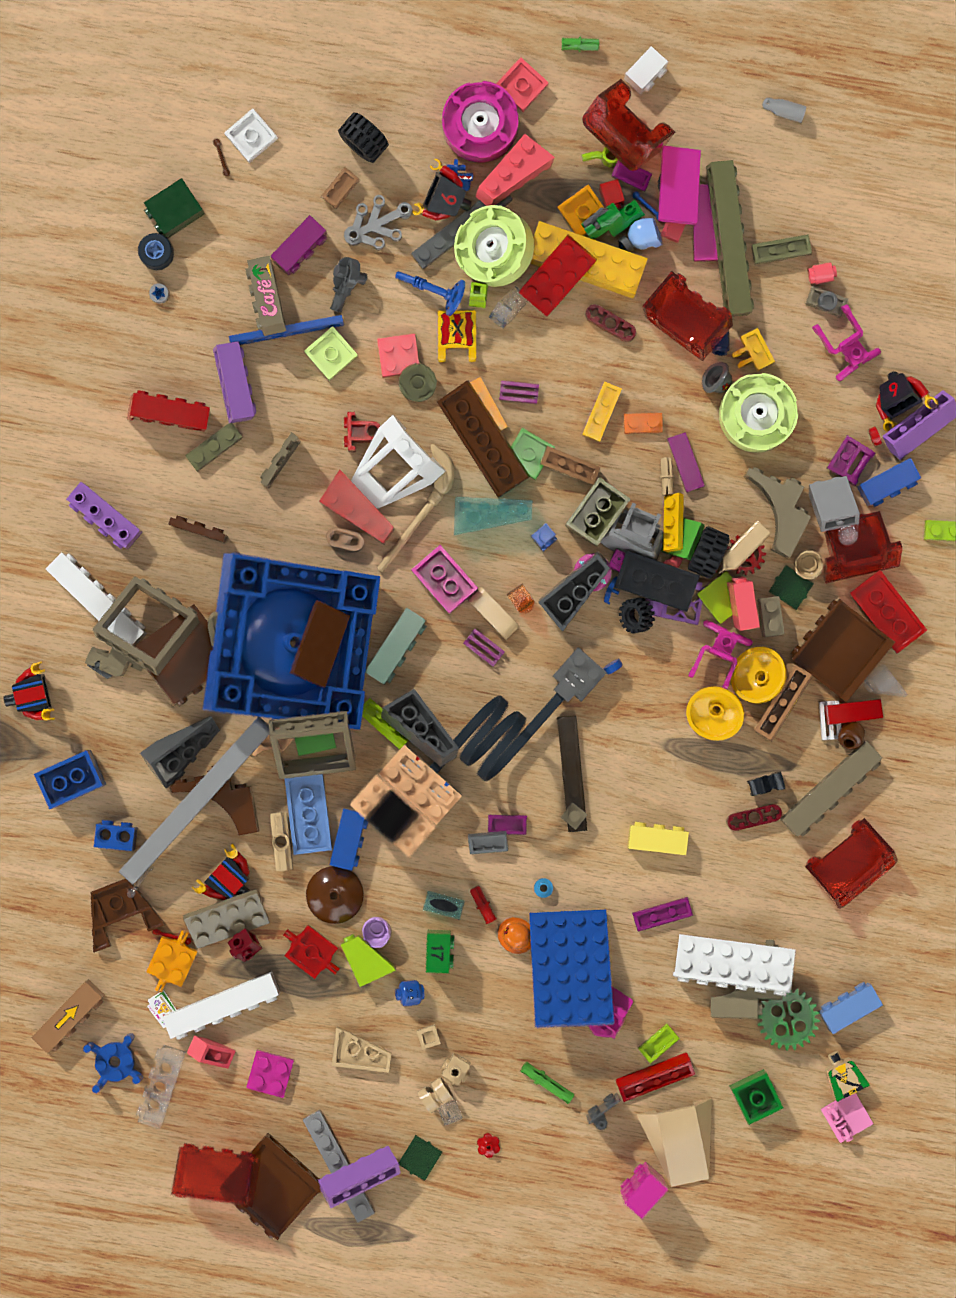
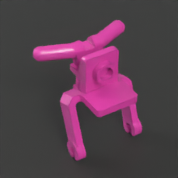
M847 304L842 306L841 309L856 333L841 342L836 349L832 347L818 324L812 327L829 353L834 355L842 352L845 356L844 360L850 364L836 375L837 381H842L859 368L858 364H865L881 354L879 348L867 352L858 339L863 336V330Z
M705 620L703 622L704 627L718 633V636L715 638L713 647L705 645L700 649L688 676L694 677L704 651H707L731 662V667L721 687L728 689L729 681L737 665V659L731 655L736 642L751 646L753 641L737 633L729 632L726 628L709 620Z

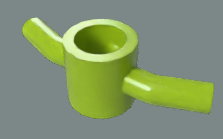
M614 144L605 146L603 151L581 154L583 162L601 159L603 165L608 168H614L618 158H622L636 166L641 161V159L630 154L621 153L620 148ZM608 152H613L617 158L609 160L606 155Z

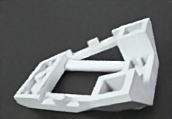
M394 415L379 427L351 479V482L377 509L431 485L446 471L433 457L430 458L405 431L404 425ZM385 437L389 443L386 444L375 456L371 458V456L373 455V453ZM395 449L413 469L387 491L369 471L391 450ZM418 474L423 477V479L402 490Z

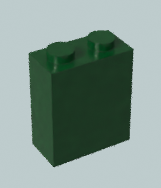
M182 178L144 202L146 206L144 212L150 220L154 218L157 223L154 227L159 234H164L166 238L171 237L205 215Z

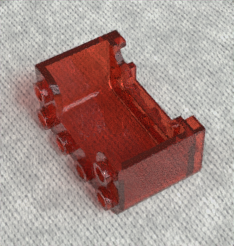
M620 79L595 98L583 115L582 122L586 129L627 169L636 171L661 152L663 145L666 146L676 132L666 123H659L653 130L646 126L626 106V103L631 98V89Z
M671 271L643 304L644 315L654 326L695 357L704 361L733 326L732 313L724 306L720 308L711 302H705L697 291L692 292L688 289L687 279L682 274H675Z
M184 1143L183 1147H179L171 1195L179 1198L188 1197L190 1199L253 1207L260 1160L252 1152L241 1151V1154H233L231 1149L222 1148L221 1152L214 1151V1147L203 1146L202 1149H199V1147L193 1144Z

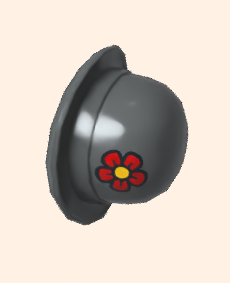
M724 362L710 365L702 377V387L706 393H723L732 385V375L729 373V366Z

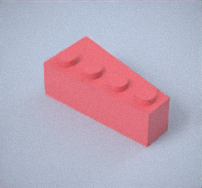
M524 134L478 187L475 197L486 206L496 205L513 191L520 189L525 183L536 178L544 170L549 169L555 157Z

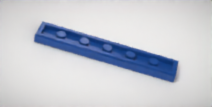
M342 315L285 325L287 331L264 336L262 330L231 335L229 340L230 343L239 341V345L330 329L332 326L334 328L344 325Z

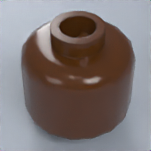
M857 722L844 723L840 728L838 741L846 749H857L862 745L865 730Z

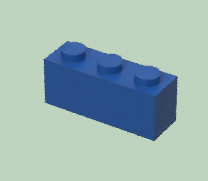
M909 458L858 485L857 489L867 507L870 505L876 507L884 503L883 498L887 496L893 498L901 494L900 489L904 487L910 489L918 485L917 480L921 479V476L912 459Z
M343 808L330 861L331 866L351 871L354 866H358L360 856L357 855L358 848L363 846L365 837L361 835L363 829H367L369 818L365 819L355 810Z

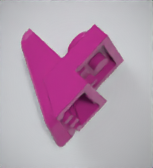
M612 987L614 1025L588 1026L594 1036L615 1039L624 1024L633 1000Z

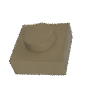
M572 802L560 818L576 830L587 814Z

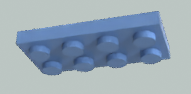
M323 774L285 778L294 855L332 850Z

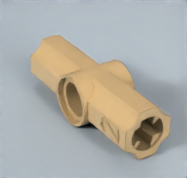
M287 812L270 813L276 871L293 870ZM279 836L285 837L287 841L284 847L277 844Z

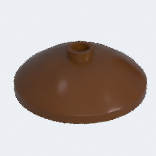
M335 866L319 870L310 879L306 889V901L310 911L319 920L330 924H339L350 920L358 913L363 903V886L356 874L351 870ZM335 892L338 896L337 899H332L330 894Z

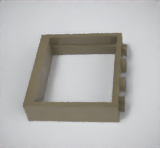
M134 577L92 630L96 638L158 676L199 624L197 612L191 607L186 608L178 599L174 597L171 599L166 596L162 589L153 588L147 580L143 578L140 580ZM138 590H141L186 618L155 659L107 630Z
M347 711L269 720V736L279 779L356 770L355 752ZM343 732L347 754L289 761L282 760L278 739Z

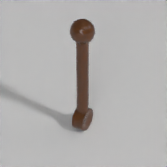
M216 138L213 140V144L217 148L222 163L223 175L227 177L230 175V171L226 167L220 148L221 141Z

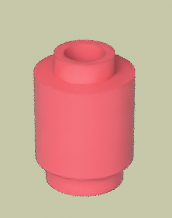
M831 262L809 268L810 284L815 283L817 285L834 281V277H837L836 266H832Z

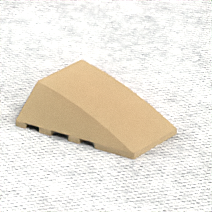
M712 1098L695 1101L691 1106L656 1113L655 1110L636 1114L671 1187L709 1179Z

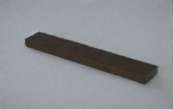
M576 716L557 718L566 810L573 802L586 813ZM586 818L576 830L567 823L568 832L588 831Z

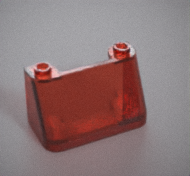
M865 818L861 821H856L851 826V835L823 858L820 856L810 858L805 866L806 870L838 909L849 904L898 862L895 851Z

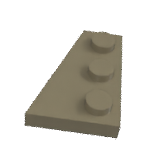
M292 432L283 443L279 453L273 457L269 469H265L260 477L262 479L261 484L268 489L301 443L298 436Z

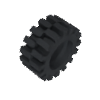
M645 598L628 599L622 603L623 606L619 609L622 611L619 613V616H622L620 623H624L622 627L627 628V632L632 634L645 632L650 629L649 627L653 626L652 622L655 621V618L652 615H655V612H651L653 606L649 605L650 602L648 600L645 601ZM635 609L638 611L639 621L635 618Z

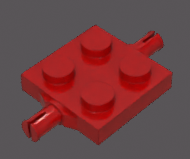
M307 925L303 932L297 936L288 929L283 934L292 942L290 949L284 956L315 979L325 968L334 975L340 969L331 962L332 956L339 947L310 925Z

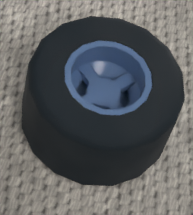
M152 233L143 237L139 242L138 256L149 269L163 270L171 264L174 257V249L165 236Z

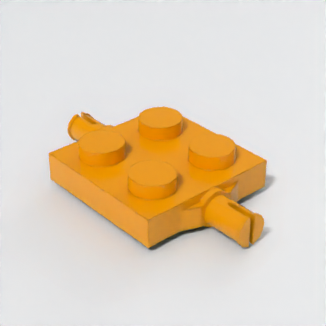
M181 930L178 940L169 939L164 936L161 937L146 970L147 973L159 979L155 988L156 991L159 990L162 993L166 983H173L182 987L197 954V950L185 944L189 932Z

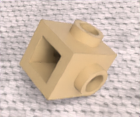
M453 1053L450 1060L446 1058L441 1067L443 1070V1080L450 1085L455 1083L459 1086L460 1082H465L470 1072L467 1070L471 1062Z

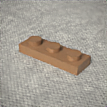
M549 446L546 447L540 465L590 485H594L600 470L599 466Z

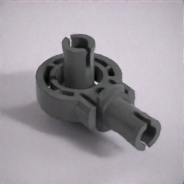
M350 257L342 258L333 271V283L335 285L333 290L335 296L330 309L342 313L346 297L351 296V291L356 284L364 285L367 281V274L360 272L359 261Z

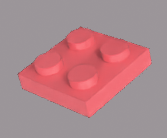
M520 57L496 84L504 88L511 95L516 106L524 112L549 85V82Z
M415 334L377 339L383 377L398 376L408 365L419 363Z

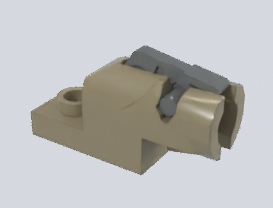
M92 647L85 661L88 667L107 679L112 676H124L130 663H132L131 667L136 670L142 671V668L145 669L114 648L108 653L109 651Z

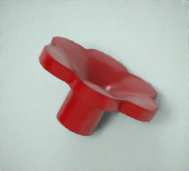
M490 1133L484 1134L483 1137L477 1140V1145L479 1146L478 1153L485 1155L487 1158H492L494 1154L500 1151V1146L498 1145L499 1138L492 1136Z

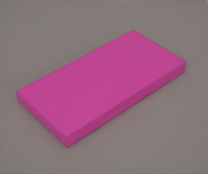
M663 145L658 221L688 225L697 224L701 150Z
M699 184L697 224L693 225L694 262L718 261L708 184Z

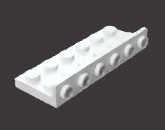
M679 934L673 976L677 977V981L689 983V979L697 980L696 984L708 985V982L716 983L717 987L727 988L728 985H735V989L747 990V987L755 988V992L766 993V990H772L776 995L786 996V992L791 993L796 950Z

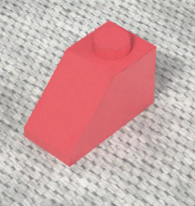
M194 1035L187 1054L201 1063L228 1069L236 1051L211 1039Z

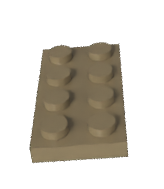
M256 889L183 915L184 922L197 949L230 938L241 932L244 928L252 930L270 923Z

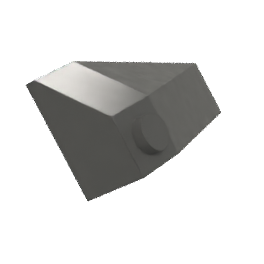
M209 716L155 741L140 754L166 789L184 775V769L190 762L193 763L197 759L195 756L198 752L206 748L220 730L213 718Z

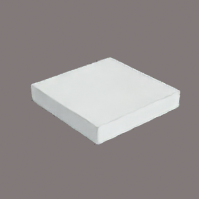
M251 109L224 132L226 137L249 163L278 139L276 134L254 109Z

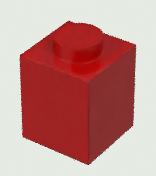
M616 179L600 184L599 191L604 208L614 203L618 210L621 209L625 199L619 180Z

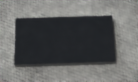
M626 551L614 588L688 612L700 575Z

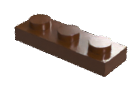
M176 516V519L170 517L168 523L172 527L226 543L228 537L223 534L224 530L213 527L210 530L205 528V524L196 521L194 524L187 522V518Z

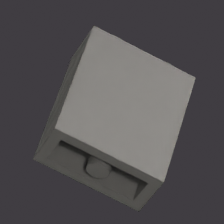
M847 476L834 477L830 480L816 481L813 484H809V498L821 532L859 524L860 513Z

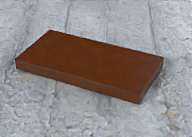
M315 601L290 673L321 688H325L350 616L323 602Z

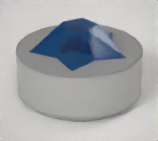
M158 283L150 288L149 295L155 303L162 304L168 300L169 291L165 285Z

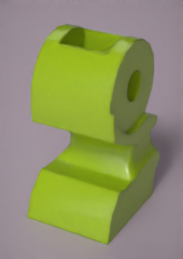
M471 282L470 307L486 308L487 284Z

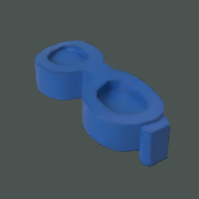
M617 576L610 582L604 596V602L609 605L611 593L613 592L618 595L620 592L613 589Z

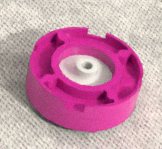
M488 81L471 84L469 82L458 87L448 97L442 112L443 134L449 147L461 158L478 163L493 161L504 155L516 139L519 121L517 106L511 95L501 86Z

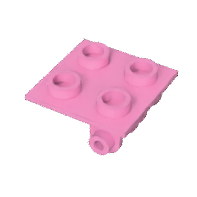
M856 1093L838 1102L835 1100L821 1109L840 1143L845 1140L846 1142L853 1139L852 1136L873 1125Z

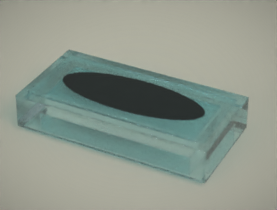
M428 891L423 910L460 920L465 901Z

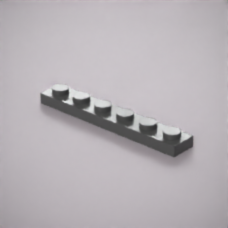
M509 195L496 205L505 207L513 201V198ZM479 200L468 211H465L413 251L411 255L419 266L425 269L454 246L455 237L460 225L465 224L471 217L470 214L486 205Z

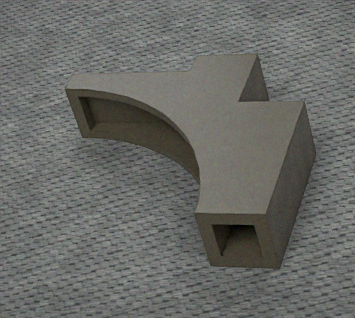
M756 467L753 469L749 468L744 477L753 482L764 493L773 510L775 538L771 551L788 559L791 557L811 518L807 514V510L801 507L794 508L804 487L801 486V482L797 479L787 478L781 484V480L774 476L769 478L763 475L764 472Z
M766 940V946L779 947L775 945L774 940ZM747 987V990L737 989L723 996L711 997V1017L759 1019V1015L763 1014V1004L759 1003V1000H783V996L774 994L772 990L760 993L755 992V988Z

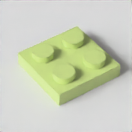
M333 326L304 350L305 354L329 381L358 357V354Z

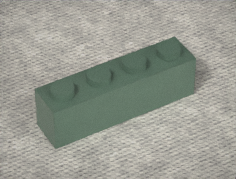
M406 608L365 670V673L384 685L386 682L390 684L396 675L393 671L397 666L401 667L406 660V657H404L406 651L413 649L417 643L414 639L418 634L422 635L427 627L425 625L426 620Z

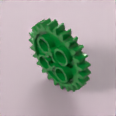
M796 988L794 993L792 990L791 993L786 992L783 1000L761 1001L765 1006L763 1014L759 1015V1019H762V1021L757 1023V1025L764 1027L760 1033H767L764 1039L768 1040L771 1038V1045L777 1042L778 1049L785 1045V1049L788 1051L789 1045H792L793 1049L796 1050V1044L803 1048L804 1040L810 1043L809 1035L815 1037L812 1030H819L814 1025L820 1022L819 1019L815 1018L819 1011H813L817 1005H810L812 998L805 999L806 992L799 995V989ZM784 1001L787 1002L789 1015L793 1016V1019L790 1021L793 1036L789 1033L788 1023L783 1021V1018L786 1017L783 1006ZM793 1002L800 1003L801 1009L799 1012L791 1011L790 1006ZM775 1005L782 1008V1013L779 1016H773L771 1013V1009ZM797 1021L805 1023V1029L801 1032L795 1030L794 1025ZM778 1025L786 1027L784 1035L776 1034L775 1029Z

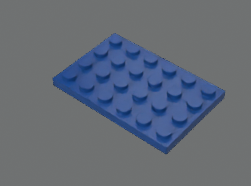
M606 909L529 913L535 1028L614 1025Z

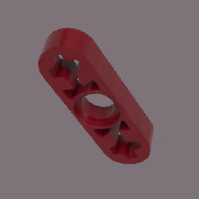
M592 304L587 308L586 318L589 322L624 342H630L634 339L636 329L632 324L597 304ZM590 310H598L597 314L601 317L603 316V313L606 314V316L603 318L602 324L599 323L601 318L595 316L594 318L591 317V313L589 312ZM608 318H613L616 321L614 328L606 326L605 321ZM621 323L623 324L621 326L622 329H631L630 333L632 334V336L628 335L627 337H624V332L620 329L618 333L615 331L618 329L619 324Z
M769 804L732 813L727 817L726 823L731 830H743L778 821L782 816V810L778 805ZM772 807L778 811L775 814V818L769 815L765 816L766 821H763L762 809H764V813L770 812ZM752 812L759 814L760 818L756 823H752L749 820V815ZM742 814H745V820L748 825H745V822L738 823V827L731 825L730 822L733 821V817L736 816L737 819H743Z

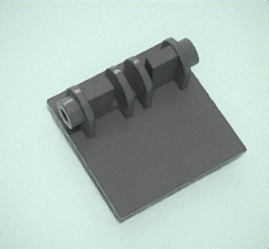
M612 1093L603 1099L604 1103L600 1106L595 1105L588 1110L589 1114L586 1117L589 1124L593 1122L599 1130L607 1128L608 1123L604 1113L621 1101L618 1093L614 1095Z

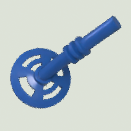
M397 271L395 274L396 279L410 283L417 289H425L443 296L447 300L446 315L451 316L456 311L464 294L465 281L462 279L452 289L448 288L446 290L418 276L413 277Z

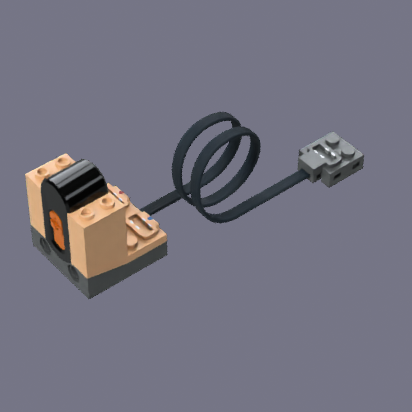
M578 647L552 676L559 682L553 689L556 694L522 732L521 730L526 723V717L519 711L511 713L497 725L508 708V701L500 695L496 696L453 739L460 749L475 732L463 748L460 760L466 766L474 764L508 730L478 769L477 775L483 781H489L511 761L564 700L568 703L575 696L582 702L607 672ZM404 745L381 772L360 792L350 806L360 813L380 834L410 857L462 797V794L438 774L445 765L440 767L437 763L433 762L429 766L409 747Z

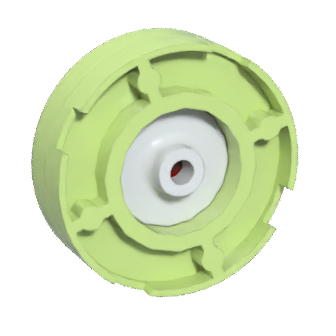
M490 205L475 210L470 214L471 217L465 224L460 225L455 237L454 251L458 265L469 277L479 283H485L492 287L508 285L517 280L530 265L534 252L532 231L524 219L505 207Z
M766 373L746 375L734 382L721 400L719 407L721 429L727 439L742 450L755 453L772 450L782 444L791 435L798 419L796 397L791 388L776 376Z

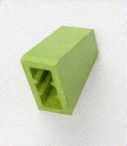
M354 934L343 938L344 942L341 943V947L360 987L396 970L393 963L378 950L372 948L360 935L354 936Z

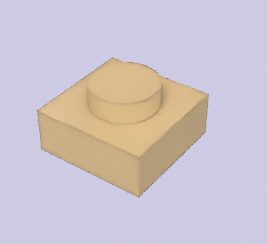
M435 1024L417 1030L422 1050L441 1044Z

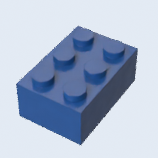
M91 750L81 752L34 774L49 809H54L106 785Z

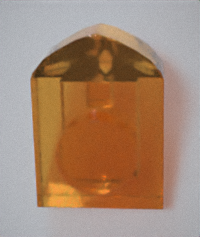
M523 583L507 594L518 612L525 614L532 611L535 601Z

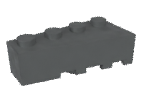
M599 551L538 601L562 632L610 570L611 565Z
M415 689L382 708L381 718L440 767L457 757L459 747Z

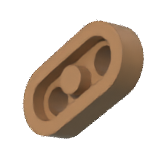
M334 527L326 534V540L329 545L336 548L357 552L364 546L363 537L356 532ZM338 534L340 536L339 540L334 541L333 535ZM353 539L358 540V544L356 546L351 545V541Z

